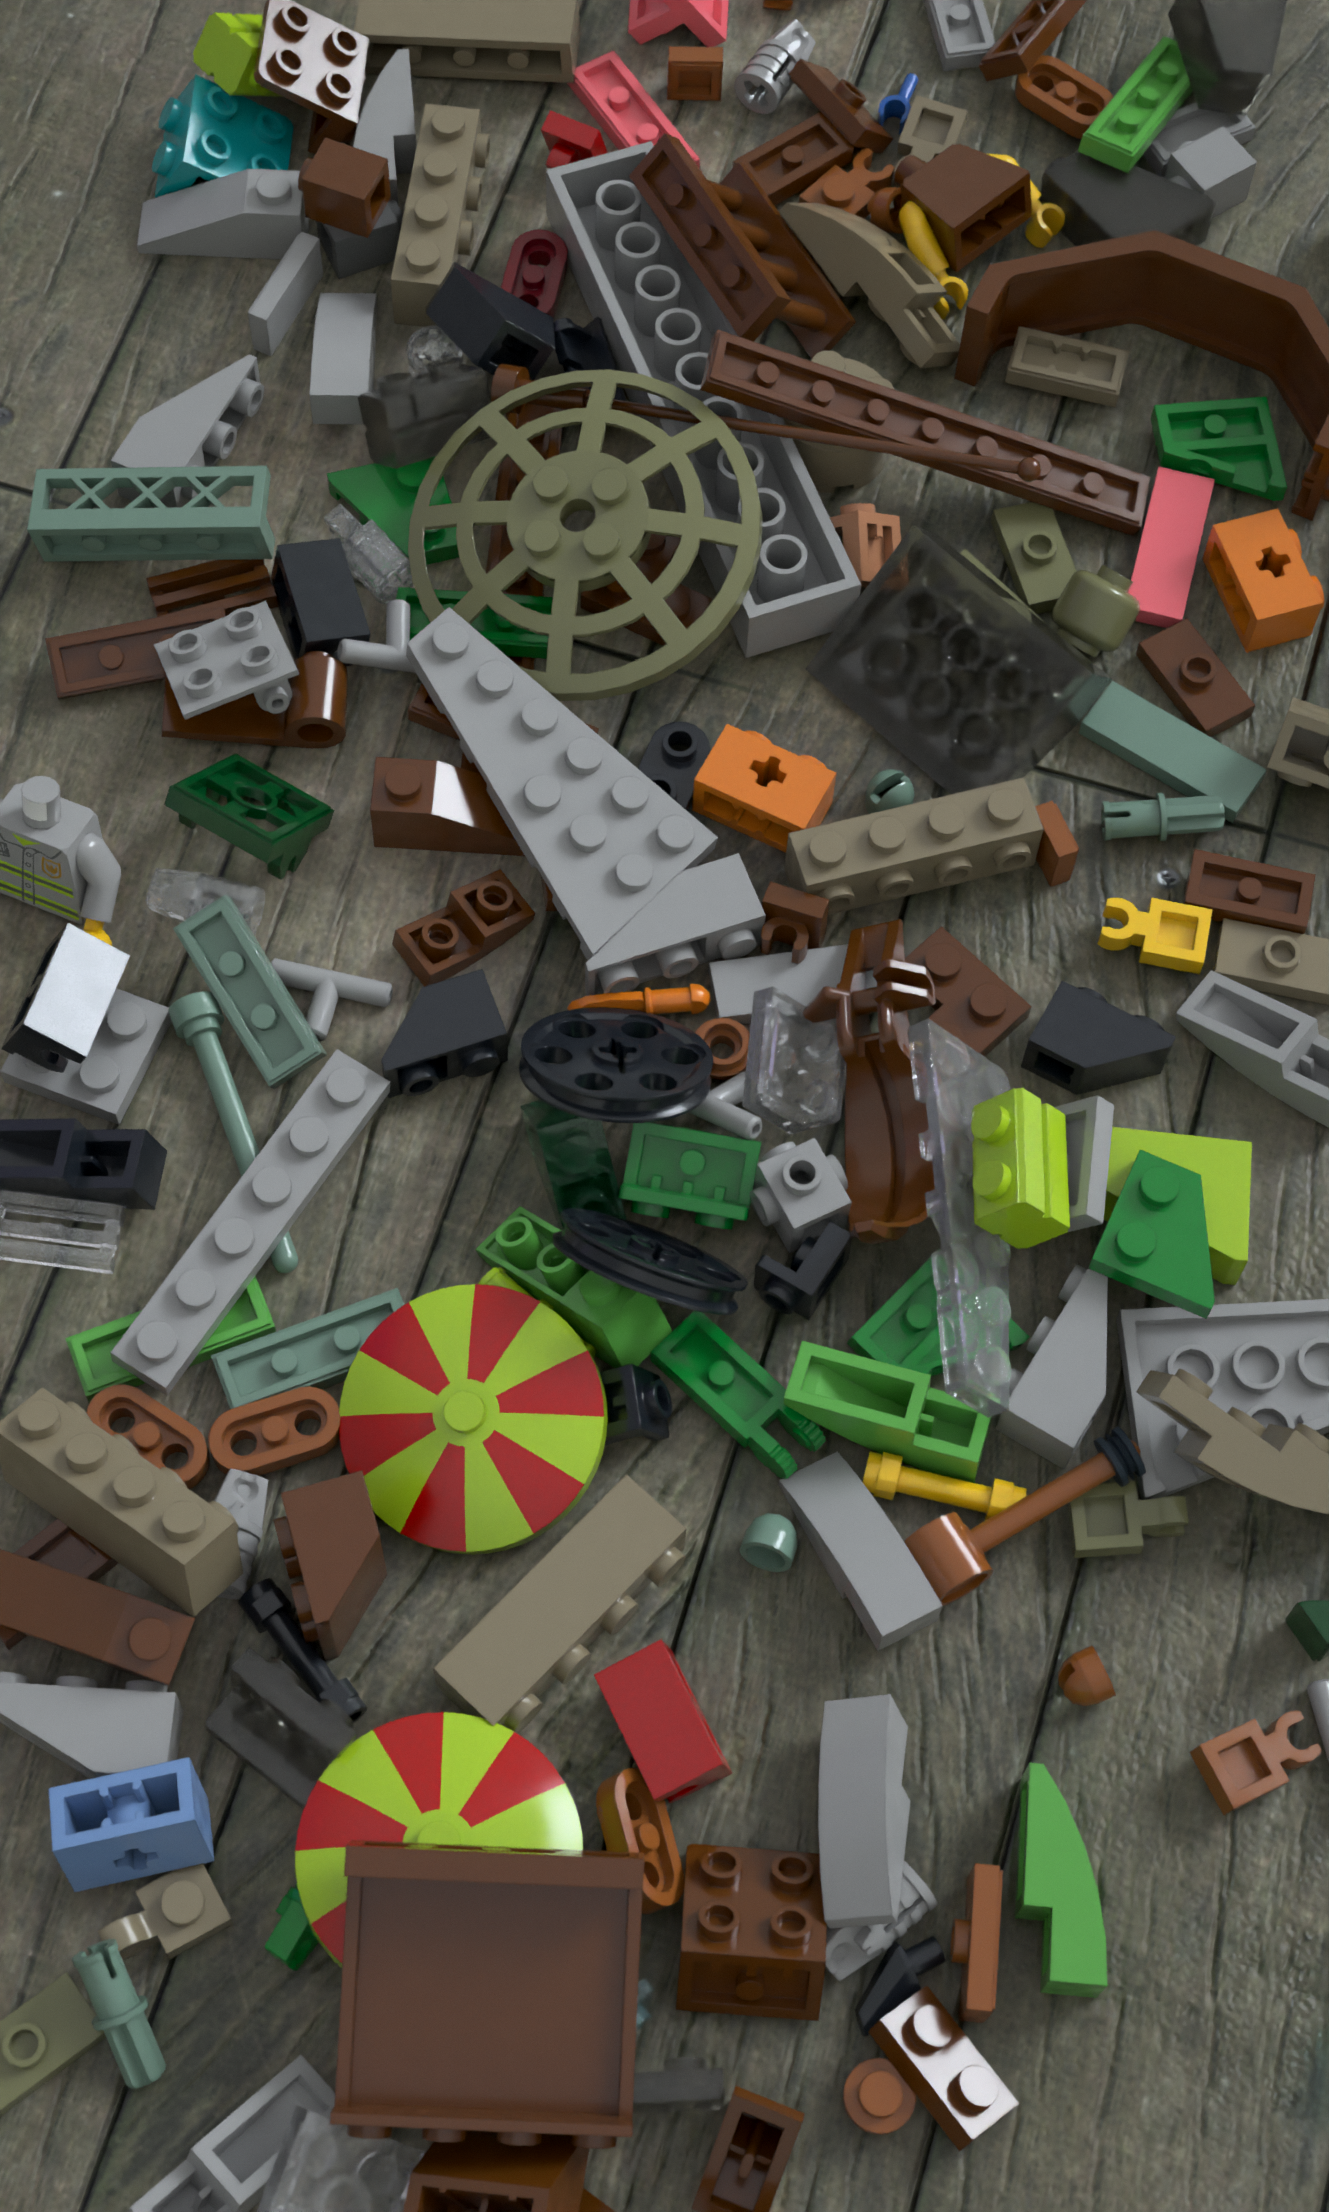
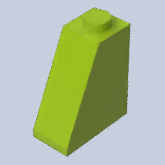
M1112 1127L1104 1220L1109 1221L1140 1149L1201 1175L1212 1278L1222 1284L1236 1285L1248 1262L1252 1142Z

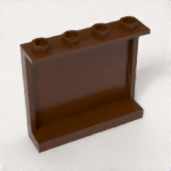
M351 1840L346 1845L344 1877H348L335 2105L330 2112V2124L348 2125L347 2135L361 2139L392 2137V2127L422 2128V2138L434 2142L467 2140V2130L497 2132V2142L518 2146L541 2144L542 2134L572 2135L571 2144L573 2146L589 2149L616 2147L617 2137H632L644 1853Z

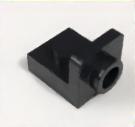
M829 1222L818 1240L811 1236L806 1238L797 1251L790 1269L774 1259L762 1255L755 1265L754 1288L759 1291L761 1299L778 1312L789 1315L794 1311L810 1320L849 1260L852 1240L850 1232Z
M634 1364L600 1372L607 1401L608 1423L605 1445L639 1436L654 1441L669 1438L667 1418L672 1413V1402L669 1391L659 1375Z

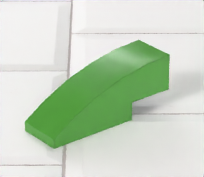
M806 1341L801 1342L783 1402L784 1405L813 1422L880 1454L887 1452L903 1456V1463L931 1473L975 1483L994 1409V1404L930 1388L931 1375Z
M1029 1763L1021 1777L1015 1918L1043 1921L1040 1993L1097 1998L1107 1987L1106 1936L1096 1881L1085 1844L1065 1799L1045 1765Z

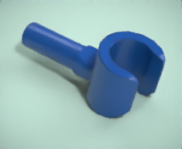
M909 73L906 75L898 95L887 96L879 104V124L883 127L884 121L890 117L901 119L899 135H901L911 109L909 101L918 83V77L915 74Z

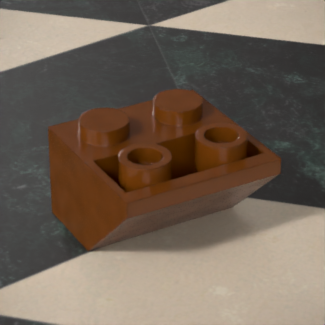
M362 1471L282 1492L281 1496L286 1516L273 1519L289 1579L303 1577L302 1581L291 1583L290 1587L305 1642L310 1643L319 1640L325 1661L339 1657L387 1576L380 1534Z
M467 2130V2140L432 2143L410 2174L403 2212H579L590 2149L573 2146L571 2144L572 2135L542 2134L541 2144L518 2146L497 2142V2132Z

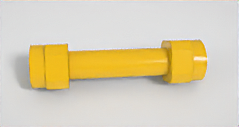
M869 1451L862 1481L869 1492L873 1493L875 1497L893 1501L895 1492L986 1513L984 1521L1026 1497L1027 1488L1014 1486L1013 1482L994 1478L992 1487L901 1466L903 1456L887 1452L880 1454Z

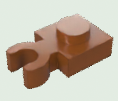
M869 148L864 149L854 157L851 171L847 173L837 165H834L799 196V203H820L845 210L865 219L870 214L867 211V204L872 195L877 190L891 187L895 167L888 164L880 172L868 171L872 164L873 151Z
M1290 1711L1280 1716L1267 1727L1265 1735L1257 1720L1252 1719L1199 1745L1189 1752L1223 1815L1288 1783L1290 1780L1283 1768L1290 1770L1299 1769L1320 1755L1322 1749L1318 1743L1300 1750L1292 1746L1288 1740V1729L1304 1719L1300 1711Z

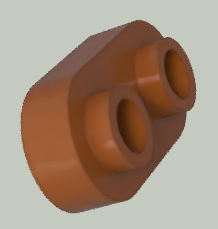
M1042 55L1028 72L1017 74L1015 95L1018 101L1032 112L1075 138L1082 139L1085 131L1113 99V95L1108 89L1052 56Z
M120 1384L107 1387L96 1394L91 1400L86 1413L92 1422L111 1436L114 1434L124 1436L133 1444L140 1456L157 1468L166 1467L164 1464L167 1457L172 1453L181 1452L188 1456L186 1464L181 1468L171 1470L184 1481L188 1489L195 1487L204 1478L209 1468L210 1454L204 1436L194 1425L143 1391L130 1385ZM121 1417H130L135 1420L133 1427L125 1433H116L111 1430L113 1423Z
M300 1387L230 1409L215 1420L209 1432L208 1443L213 1461L224 1474H227L230 1469H236L260 1476L320 1457L328 1453L339 1440V1407L335 1399L326 1391L316 1387ZM306 1419H315L321 1423L319 1430L312 1435L299 1433L297 1427ZM250 1439L257 1443L255 1450L249 1455L240 1456L233 1452V1447L240 1440Z
M625 1769L605 1779L598 1787L596 1794L597 1816L607 1851L644 1853L641 1914H652L676 1903L680 1899L684 1890V1872L665 1800L656 1802L653 1799L639 1769Z

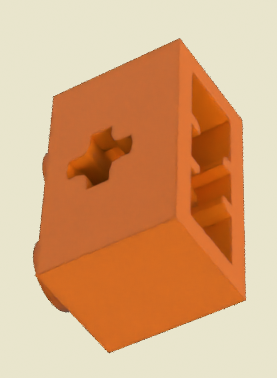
M1278 508L1213 525L1202 558L1246 653L1311 636L1320 610L1324 606L1322 585L1316 576H1310L1301 557L1302 550L1299 537L1292 528H1287Z
M726 724L694 779L692 811L786 853L788 833L820 826L832 805L837 773L827 769L821 761L812 756H798L772 744L767 737L751 730L743 731Z

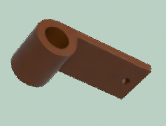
M322 651L308 652L294 660L299 675L288 679L292 690V698L285 711L274 714L259 707L254 693H251L186 720L177 704V699L165 674L162 737L312 749L336 746L346 736L347 667L329 653Z

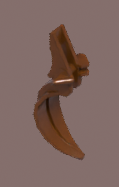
M901 919L851 930L840 983L837 984L836 988L823 987L803 1011L804 1018L812 1023L836 1018L838 1047L846 1062L845 1175L848 1182L846 1193L852 1202L848 1215V1227L851 1238L857 1237L861 1242L869 1244L898 1240L908 1231L910 1226L923 1222L942 1203L953 1176L955 1136L950 1109L931 1071L913 1054L908 1040L911 1029L907 1010L934 1005L936 1001L935 988L926 967L904 962V931ZM873 970V977L877 981V987L866 989V972ZM878 1012L879 1032L872 1033L868 1014Z

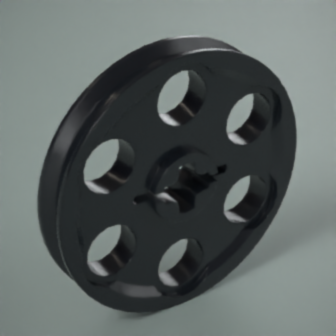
M609 1007L567 1010L549 1015L534 1023L524 1033L521 1042L522 1057L519 1065V1074L525 1087L546 1104L579 1117L614 1123L662 1121L678 1117L695 1109L706 1099L710 1091L713 1055L707 1043L691 1029L655 1014Z
M567 1208L561 1212L560 1218L565 1224L564 1230L554 1233L551 1241L560 1252L581 1266L624 1287L680 1307L717 1315H731L737 1312L739 1306L734 1299L735 1292L745 1290L748 1282L740 1272L717 1257L673 1236L620 1217L579 1208Z

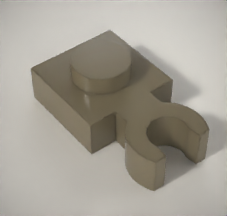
M916 95L898 141V153L905 155V157L915 155L928 163L949 146L959 144L967 123L968 110ZM903 157V158L897 163V165H896V167H895V172H896V169H897L898 165L900 164V162H901L905 157ZM894 172V187H900V186H898V185L896 184V182H895V172Z

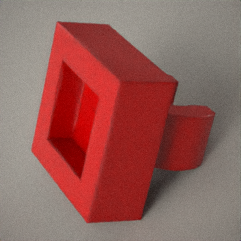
M551 110L549 111L541 128L542 135L550 152L545 164L547 168L551 169L608 153L600 130Z

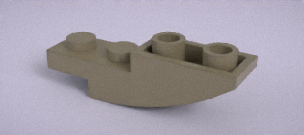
M786 203L782 207L780 212L792 227V232L804 249L811 253L822 268V274L833 290L841 294L842 297L868 296L867 302L870 309L878 318L888 323L899 338L900 349L907 359L920 368L951 366L958 358L960 343L933 308L947 291L931 271L909 249L867 220L836 207L820 203Z
M1178 1369L1175 1375L1154 1370L1149 1371L1136 1393L1188 1430L1175 1449V1454L1203 1472L1238 1489L1290 1506L1329 1514V1440L1302 1423H1298L1294 1429L1269 1424L1265 1429L1262 1424L1237 1408L1231 1407L1228 1413H1226L1208 1400L1213 1390L1202 1380L1183 1369Z

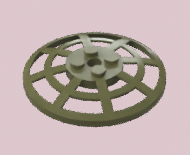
M609 369L572 371L538 379L502 395L480 409L464 423L437 454L419 487L410 518L408 555L412 582L422 609L431 623L445 610L436 597L427 573L424 532L425 530L456 527L459 558L467 579L473 588L452 610L467 623L471 624L489 606L497 615L513 625L536 634L549 636L546 672L520 668L558 701L598 700L627 694L666 678L694 660L718 638L739 610L754 579L762 545L763 515L756 479L743 447L725 422L702 401L672 384L643 374ZM579 387H592L586 408H573L550 413L530 421L518 429L503 416L515 407L547 394ZM617 387L641 390L673 401L690 411L701 422L670 437L665 431L649 421L624 411L613 410L611 407ZM582 425L576 451L562 453L545 460L528 442L534 437L554 429ZM607 426L632 432L654 446V448L628 464L614 456L601 452ZM483 430L497 445L487 453L474 470L464 489L461 502L429 506L445 470L463 447ZM715 441L719 442L726 452L737 478L741 500V524L705 517L701 484L692 462L687 457L688 455ZM509 456L526 475L516 487L511 500L479 501L489 478L501 462ZM672 465L683 488L685 513L651 509L642 483ZM587 510L595 514L593 523L585 530L574 532L564 528L566 519L576 511ZM507 525L508 537L513 551L486 574L476 552L474 526ZM651 534L681 537L671 562L658 579L651 584L636 566V563L640 560L648 546ZM701 541L737 548L732 567L720 591L703 614L686 629L665 600L676 590L688 574L698 554ZM527 571L537 581L554 588L551 615L542 614L523 607L502 592ZM617 581L631 598L625 604L605 612L587 616H576L578 594L582 591L598 589ZM645 616L666 643V645L652 654L620 667L591 673H571L574 638L609 633L632 624Z

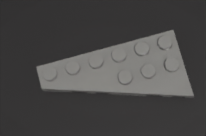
M450 607L407 643L406 657L439 712L444 713L460 738L459 746L470 764L474 762L487 784V793L531 867L537 868L553 894L552 902L563 920L568 919L581 941L580 949L587 960L593 957L680 871L696 867L715 849L718 839L715 834Z
M1329 1299L1213 1305L1207 1319L1179 1307L1122 1309L1119 1311L1116 1321L1132 1440L1136 1442L1141 1451L1140 1457L1146 1469L1145 1474L1140 1477L1137 1476L1140 1500L1166 1497L1214 1478L1174 1453L1188 1430L1136 1393L1150 1370L1175 1375L1178 1369H1183L1191 1373L1213 1390L1208 1400L1226 1413H1228L1231 1407L1243 1411L1262 1424L1265 1429L1269 1424L1294 1429L1298 1423H1302L1321 1435L1329 1432Z

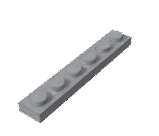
M336 1049L111 1351V1358L114 1363L168 1396L390 1092V1081Z

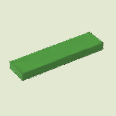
M1166 36L1163 37L1085 131L1078 152L1128 173L1206 75L1212 57Z

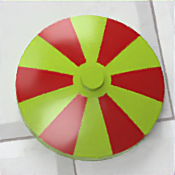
M481 1284L457 1285L424 1294L406 1303L382 1321L369 1335L354 1358L344 1382L339 1407V1438L345 1465L349 1474L358 1471L363 1472L373 1512L393 1529L419 1544L440 1551L468 1555L489 1554L523 1545L539 1537L561 1521L582 1498L597 1472L603 1455L608 1423L607 1401L599 1369L590 1351L572 1327L554 1310L524 1293L509 1288Z
M449 1712L423 1713L403 1717L371 1730L344 1749L327 1767L309 1795L300 1819L295 1847V1872L299 1895L311 1929L321 1946L334 1962L342 1968L348 1877H344L346 1845L351 1840L583 1850V1836L574 1800L564 1780L545 1755L528 1740L498 1723L493 1726L481 1717Z

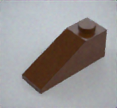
M376 757L370 805L374 847L525 856L487 793V784L481 774L437 760Z
M0 1549L1 1626L144 1680L158 1682L165 1686L170 1684L195 1618L130 1593Z

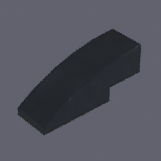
M76 1118L0 1119V1194L78 1206L155 1210L167 1150L146 1129L87 1130Z

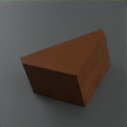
M735 2086L691 2209L698 2212H769L805 2113Z

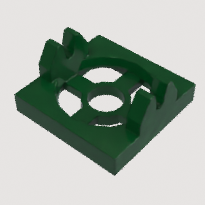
M233 754L169 787L164 803L165 806L179 814L180 823L191 829L195 828L196 824L204 827L267 863L268 873L280 880L284 878L287 870L291 872L297 870L308 851L312 837L329 828L335 811L329 805L238 754ZM221 795L227 798L228 804L224 806L218 804ZM240 796L254 798L266 806L250 804L242 800ZM244 818L266 820L277 826L278 829L273 832L265 831Z

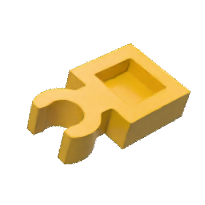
M1151 897L1147 912L1138 911L1135 905L1126 899L1108 898L1102 917L1116 919L1124 927L1113 929L1102 926L1098 945L1113 951L1123 950L1130 945L1141 947L1139 963L1200 974L1204 965L1213 909Z

